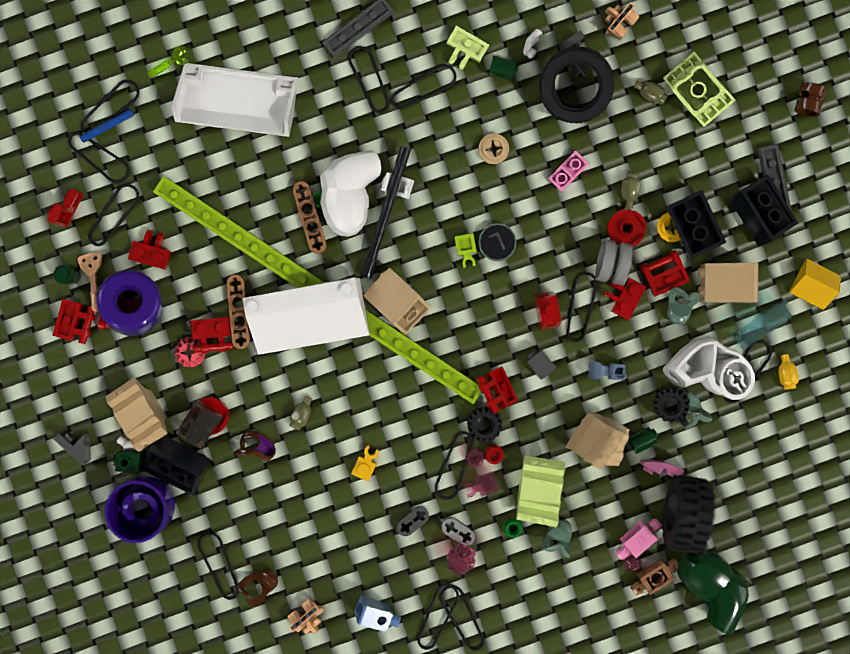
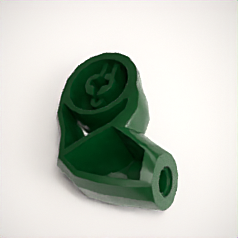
M706 549L698 554L688 552L678 563L677 574L679 579L690 593L699 600L706 602L707 620L719 631L732 635L745 611L749 598L747 580L742 574L733 569L724 557Z

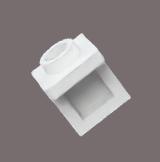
M387 172L386 176L382 179V191H388L392 173ZM402 177L396 195L409 199L414 180Z

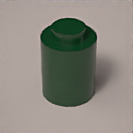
M493 55L489 75L511 80L517 74L518 66L515 65L516 61Z
M59 265L55 268L53 276L60 284L74 285L80 280V271L74 266Z
M647 427L629 436L628 441L634 452L638 454L656 445L659 437L654 428L650 429Z

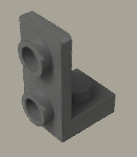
M580 30L563 42L559 50L561 51L573 46H582L581 42L585 35ZM581 63L570 64L575 76H579L580 79L586 76L587 71Z

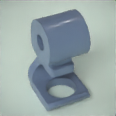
M590 361L588 378L599 379L602 376H607L608 379L625 380L626 365L609 363L608 366H603L599 362Z

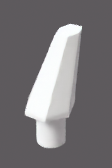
M122 436L119 437L117 443L123 446V451L138 452L132 446L131 440L128 441ZM147 446L139 452L147 451L149 449V446Z

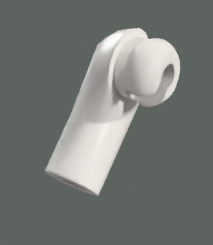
M535 29L526 39L523 53L528 58H533L536 54V50L532 47L543 35L539 29Z

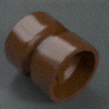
M802 83L798 95L801 98L797 99L794 111L804 116H819L822 108L820 101L824 100L827 88L817 83Z

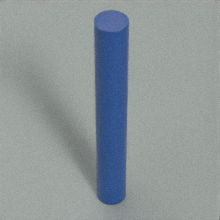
M129 109L79 137L85 143L133 117L134 114Z

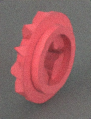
M186 337L178 342L174 353L177 362L184 367H195L204 360L205 354H201V352L191 354V361L189 355L182 353L187 351L188 347L193 350V345H200L199 339L192 340L191 337Z

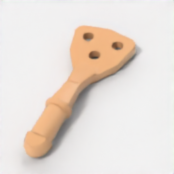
M88 253L78 257V263L90 281L91 308L93 311L98 312L96 274L101 267L102 255L100 253Z

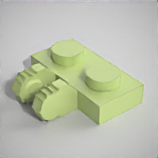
M456 26L447 41V45L455 49L449 63H455L459 52L465 55L459 65V69L463 70L470 58L480 63L489 48V44Z

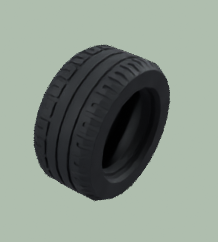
M583 46L568 47L552 56L545 65L539 81L540 97L547 111L556 119L571 124L585 123L595 119L607 108L614 92V76L607 60L597 51ZM572 63H582L589 66L596 73L599 80V89L596 96L589 103L582 106H571L564 103L558 97L555 90L557 74L563 67Z

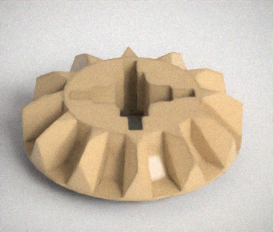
M489 134L481 140L479 154L482 160L488 164L501 163L508 156L509 144L503 136ZM492 141L495 147L501 148L496 151V157H494L491 151H486L491 148Z

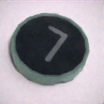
M499 223L491 224L483 229L478 241L479 249L483 256L496 262L509 258L515 251L517 243L512 229L505 224Z

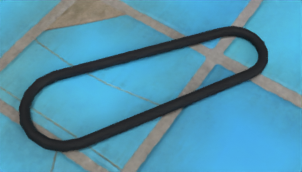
M357 46L349 53V64L373 111L380 114L388 110L390 103L373 55L368 48ZM357 49H364L370 55L387 102L384 110L379 111L375 109L352 63L351 56Z
M439 65L393 93L391 103L397 109H404L444 91L454 85L457 77L456 72L449 65ZM446 67L453 72L454 79L448 86L404 106H397L394 103L395 95L439 68Z
M123 80L118 83L81 121L82 131L84 133L87 132L84 129V122L124 83H131L135 86L137 91L136 97L107 121L118 116L138 99L140 93L137 84L131 80Z
M75 132L69 136V147L109 181L122 183L128 179L130 169L125 161L92 139L88 140L126 166V176L122 180L115 181L72 146V137L75 135L81 136L83 135L82 133Z
M124 184L116 190L89 234V240L93 245H104L137 205L140 194L135 186ZM124 187L133 188L137 194L134 204L106 239L100 244L95 243L92 240V234L119 191Z
M589 272L580 273L575 278L573 284L567 337L574 343L582 341L585 337L598 289V281ZM589 275L595 281V289L582 337L574 340L570 337L569 331L576 283L581 276Z
M757 340L753 342L748 347L747 351L743 356L746 358L751 348L757 343L765 344L768 347L769 356L767 360L764 362V364L761 366V368L758 370V372L755 374V379L766 366V364L769 362L772 356L771 346L767 342L762 340ZM724 397V400H726L728 403H737L739 401H731Z
M462 431L456 434L435 483V492L443 500H451L459 492L473 444V438L468 432ZM462 434H466L470 438V444L456 492L451 497H443L438 492L439 481L457 438Z
M205 533L198 541L199 551L223 598L227 600L235 599L239 594L238 583L223 542L217 534ZM212 535L219 540L237 590L233 597H227L224 594L201 548V541L205 536Z
M442 584L434 593L417 639L418 645L424 650H430L435 646L459 600V592L452 584ZM442 587H451L456 592V600L433 644L430 647H424L420 643V638L438 591Z
M453 585L459 590L481 637V646L478 648L471 647L452 615L450 619L467 647L472 651H478L484 646V637L463 591L458 586ZM448 586L440 593V601L447 614L449 610L443 601V594L447 589L451 588Z

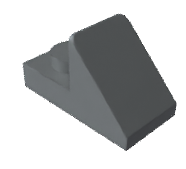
M68 432L59 433L53 439L82 465L91 460L89 433L83 434L77 442L75 441L76 438Z

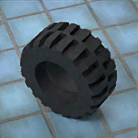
M678 475L671 480L665 497L662 517L664 543L671 550L698 554L707 547L708 541L711 538V531H713L716 508L714 487L707 479Z

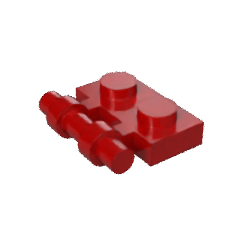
M62 299L52 336L73 341L75 334L80 335L78 343L86 344L87 338L91 334V323L96 317L94 315L95 311L92 310L91 306H88L87 312H82V303ZM79 318H84L82 329L77 328Z
M230 317L190 320L192 340H200V345H193V353L201 352V354H208L211 351H218L220 353L233 349L232 342H224V337L231 336ZM206 338H217V343L207 344Z
M503 366L485 374L488 382H486L484 375L477 378L480 385L478 386L480 392L483 391L487 400L485 403L488 408L490 407L493 414L500 411L497 403L503 409L519 401ZM490 387L492 388V390H493V392H494V394H495V398H494L493 395H492V392H491V390H490Z

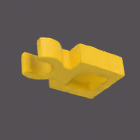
M369 445L364 450L365 458L358 457L351 473L368 482L377 464L372 459H375L379 454L378 449L375 454H369Z

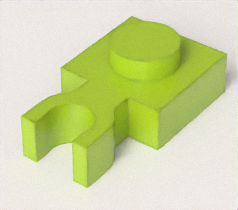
M467 233L454 236L458 256L464 255L462 260L463 268H466L465 262L468 259L472 260L473 266H476L475 259L471 256V253L477 252L474 234Z

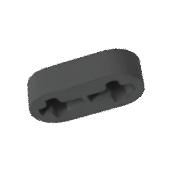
M417 506L401 518L397 524L398 533L401 536H409L425 524L429 518L427 508ZM417 511L425 512L424 519L418 518L414 521ZM411 521L412 524L409 525V531H402V523L408 524Z

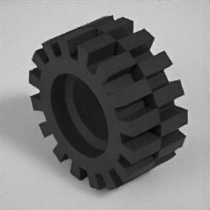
M671 386L663 388L657 394L653 403L654 411L658 414V417L662 418L665 422L669 421V423L679 422L686 416L690 408V400L687 393H684L682 389H677L678 387L675 386L674 388ZM673 397L677 399L679 409L674 412L668 411L664 406L667 398Z
M479 407L472 411V414L468 417V430L473 438L480 442L493 441L502 431L500 415L498 413L493 414L488 407ZM482 417H488L492 421V427L487 432L480 431L477 427L478 420Z

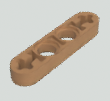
M299 181L293 187V194L307 242L313 253L322 254L327 248V243L312 191L306 182ZM299 186L307 188L304 194L306 198L310 196V200L299 202V199H303L302 195L297 193L300 189ZM311 204L312 212L304 214L302 211L303 205ZM310 222L317 223L318 229L315 232L308 231L307 226ZM320 233L321 237L317 236V238L323 245L320 247L321 250L318 251L317 248H313L315 239H310V236H316Z
M232 275L227 280L232 343L238 349H245L251 343L250 328L246 319L244 304L240 308H236L233 305V300L236 297H240L242 300L247 298L246 283L243 277ZM235 278H237V281H241V285H238V291H242V295H232V292H236L235 286L231 285ZM238 316H242L245 320V324L242 327L235 325V318ZM235 329H246V332H242V337L246 338V342L243 343V346H241L240 343H237V339L240 338V333H236Z

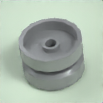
M604 239L598 253L595 280L607 282L611 276L613 284L623 286L630 271L633 254L632 244L621 242L616 247L615 241Z

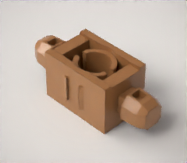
M659 559L636 574L640 581L633 583L630 587L635 595L643 593L644 589L650 595L675 580L671 572L675 573L677 571L678 561L671 559L665 565ZM655 573H659V578L655 581H652V575Z

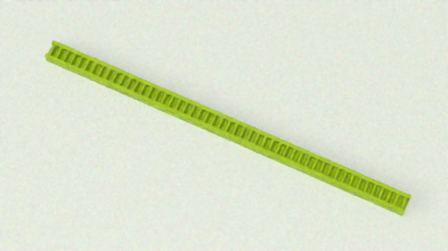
M165 176L162 177L153 192L297 288L325 283ZM365 310L369 336L470 403H475L481 394L478 387L480 386L479 384Z

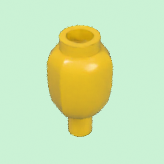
M789 354L781 355L782 363L778 369L780 384L784 386V390L795 389L796 384L799 382L797 368L795 364L790 362Z

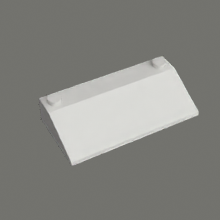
M184 63L172 103L174 120L181 123L289 137L293 121L298 78Z
M360 278L345 279L243 298L246 319L258 355L370 335Z

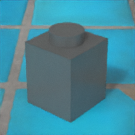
M534 349L527 355L528 359L525 361L541 380L557 368L541 349L538 351Z

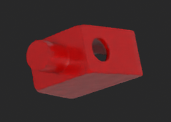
M552 291L533 295L540 330L559 327L562 320L557 295Z

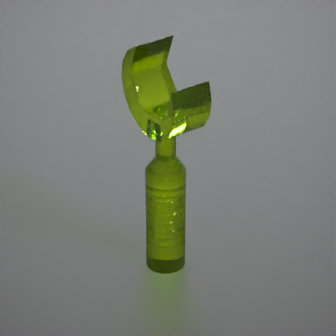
M185 46L176 47L172 52L173 59L162 62L147 73L153 78L168 69L175 61L180 65L187 64L189 62L188 58L180 59L182 52L189 50Z

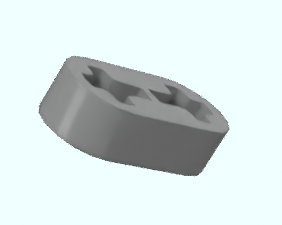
M447 517L442 521V531L450 538L464 546H469L474 542L475 534L465 524L453 517ZM453 522V526L457 531L453 529L446 530L447 526L445 524ZM461 531L464 534L470 532L471 539L464 541L463 536L459 532Z

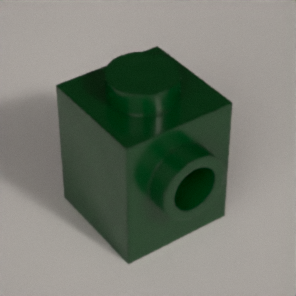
M123 450L116 452L113 457L115 471L131 473L143 471L144 452Z

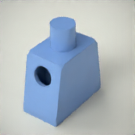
M360 595L354 611L358 625L384 632L387 631L389 625L393 627L399 626L401 616L393 614L390 605L365 595Z

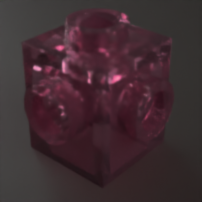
M458 543L453 550L450 549L446 558L449 561L447 568L455 574L465 575L475 565L476 559L474 557L476 550Z

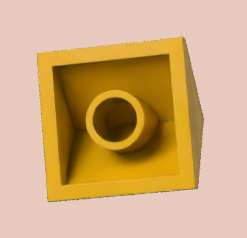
M805 259L789 293L824 310L840 293L841 276L809 259Z

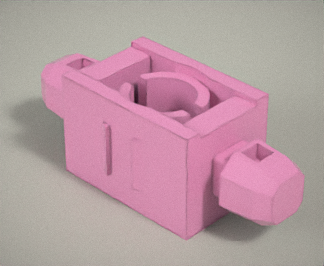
M657 519L649 521L647 526L642 521L637 523L620 538L624 546H620L615 554L620 560L627 558L630 552L637 558L658 540L653 533H657L661 529V523Z

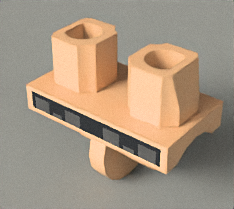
M630 2L621 14L618 13L622 9L619 5L615 8L608 7L605 12L608 16L605 21L610 23L614 20V22L609 26L605 35L608 37L613 35L619 40L622 39L628 30L621 23L626 21L632 27L639 19V15L633 10L634 4Z
M308 599L302 604L306 611L305 615L301 616L298 610L288 615L291 623L289 628L292 632H299L303 629L305 634L310 631L316 634L319 631L317 625L321 623V620L316 617L325 609L321 605H317L312 599Z

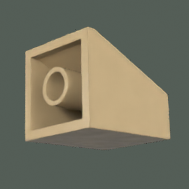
M758 263L701 264V267L698 269L700 287H698L697 291L701 294L700 303L758 302Z
M391 268L384 271L379 279L367 288L366 293L363 295L404 335L431 309L423 298Z

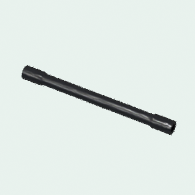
M402 146L399 148L395 168L374 237L362 269L361 276L372 279L377 256L403 171L411 152L409 148Z

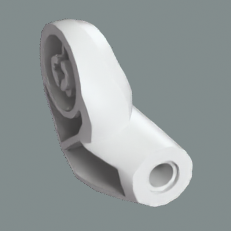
M367 150L335 159L320 176L323 215L332 231L340 236L348 237L357 234L366 222L369 197L365 187L378 178L381 173V162L375 151Z
M703 338L689 342L663 367V373L679 387H687L701 382L708 391L731 400H740L746 397L752 391L755 383L754 371L746 358L737 350L725 347L714 338Z

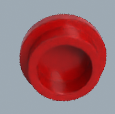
M491 445L485 450V459L490 464H498L503 460L504 452L501 447Z

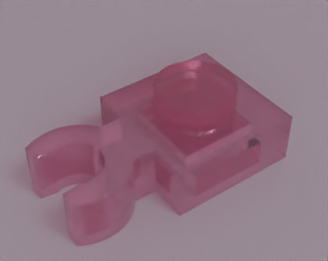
M493 471L475 477L476 483L466 482L463 484L464 488H472V492L466 494L467 498L473 497L478 491L481 496L499 491Z

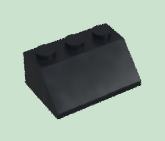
M768 174L728 198L758 247L772 242L798 224V221Z
M703 190L666 206L690 259L727 243Z
M164 435L149 447L143 471L194 496L208 470L211 459L202 453L190 449L187 445H182L171 437Z

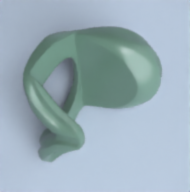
M673 287L669 292L668 319L674 324L685 323L690 317L692 307L700 300L701 294L693 292L688 295L683 289ZM679 293L684 300H691V302L687 304L679 303L675 300V296Z
M685 392L690 400V408L686 416L680 420L681 426L684 429H690L699 420L702 422L712 421V416L702 408L698 397L692 392ZM699 413L694 416L690 423L687 421L686 417L689 414Z
M559 520L557 527L550 526L546 537L542 541V549L548 552L559 550L562 556L570 558L571 548L569 542L572 536L570 522ZM550 540H557L562 543L553 546L549 545Z

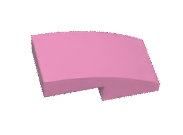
M575 151L548 179L562 192L589 163Z
M645 459L639 462L644 466L643 470L652 475L654 472L661 474L663 469V472L671 477H674L675 474L682 475L684 472L683 469L659 460Z

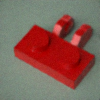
M148 229L146 230L143 244L135 241L132 242L128 259L166 270L171 251L161 249L164 234L159 232L156 237L155 247L150 246L153 232Z
M631 278L627 279L624 287L613 284L610 281L609 285L621 291L619 297L607 291L603 295L615 301L611 312L628 321L646 286Z

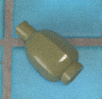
M637 80L633 86L640 90V94L644 99L653 104L660 103L663 105L668 96L662 86L653 82L642 83Z
M627 174L626 178L622 181V197L626 201L625 209H633V203L639 197L641 181L638 179L637 174Z
M305 396L303 402L295 406L289 418L291 422L290 427L300 431L307 424L311 414L309 405L312 398Z

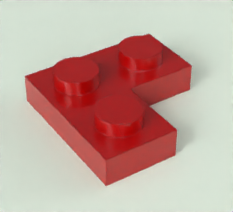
M71 188L63 198V205L55 203L49 209L47 221L67 228L84 194Z

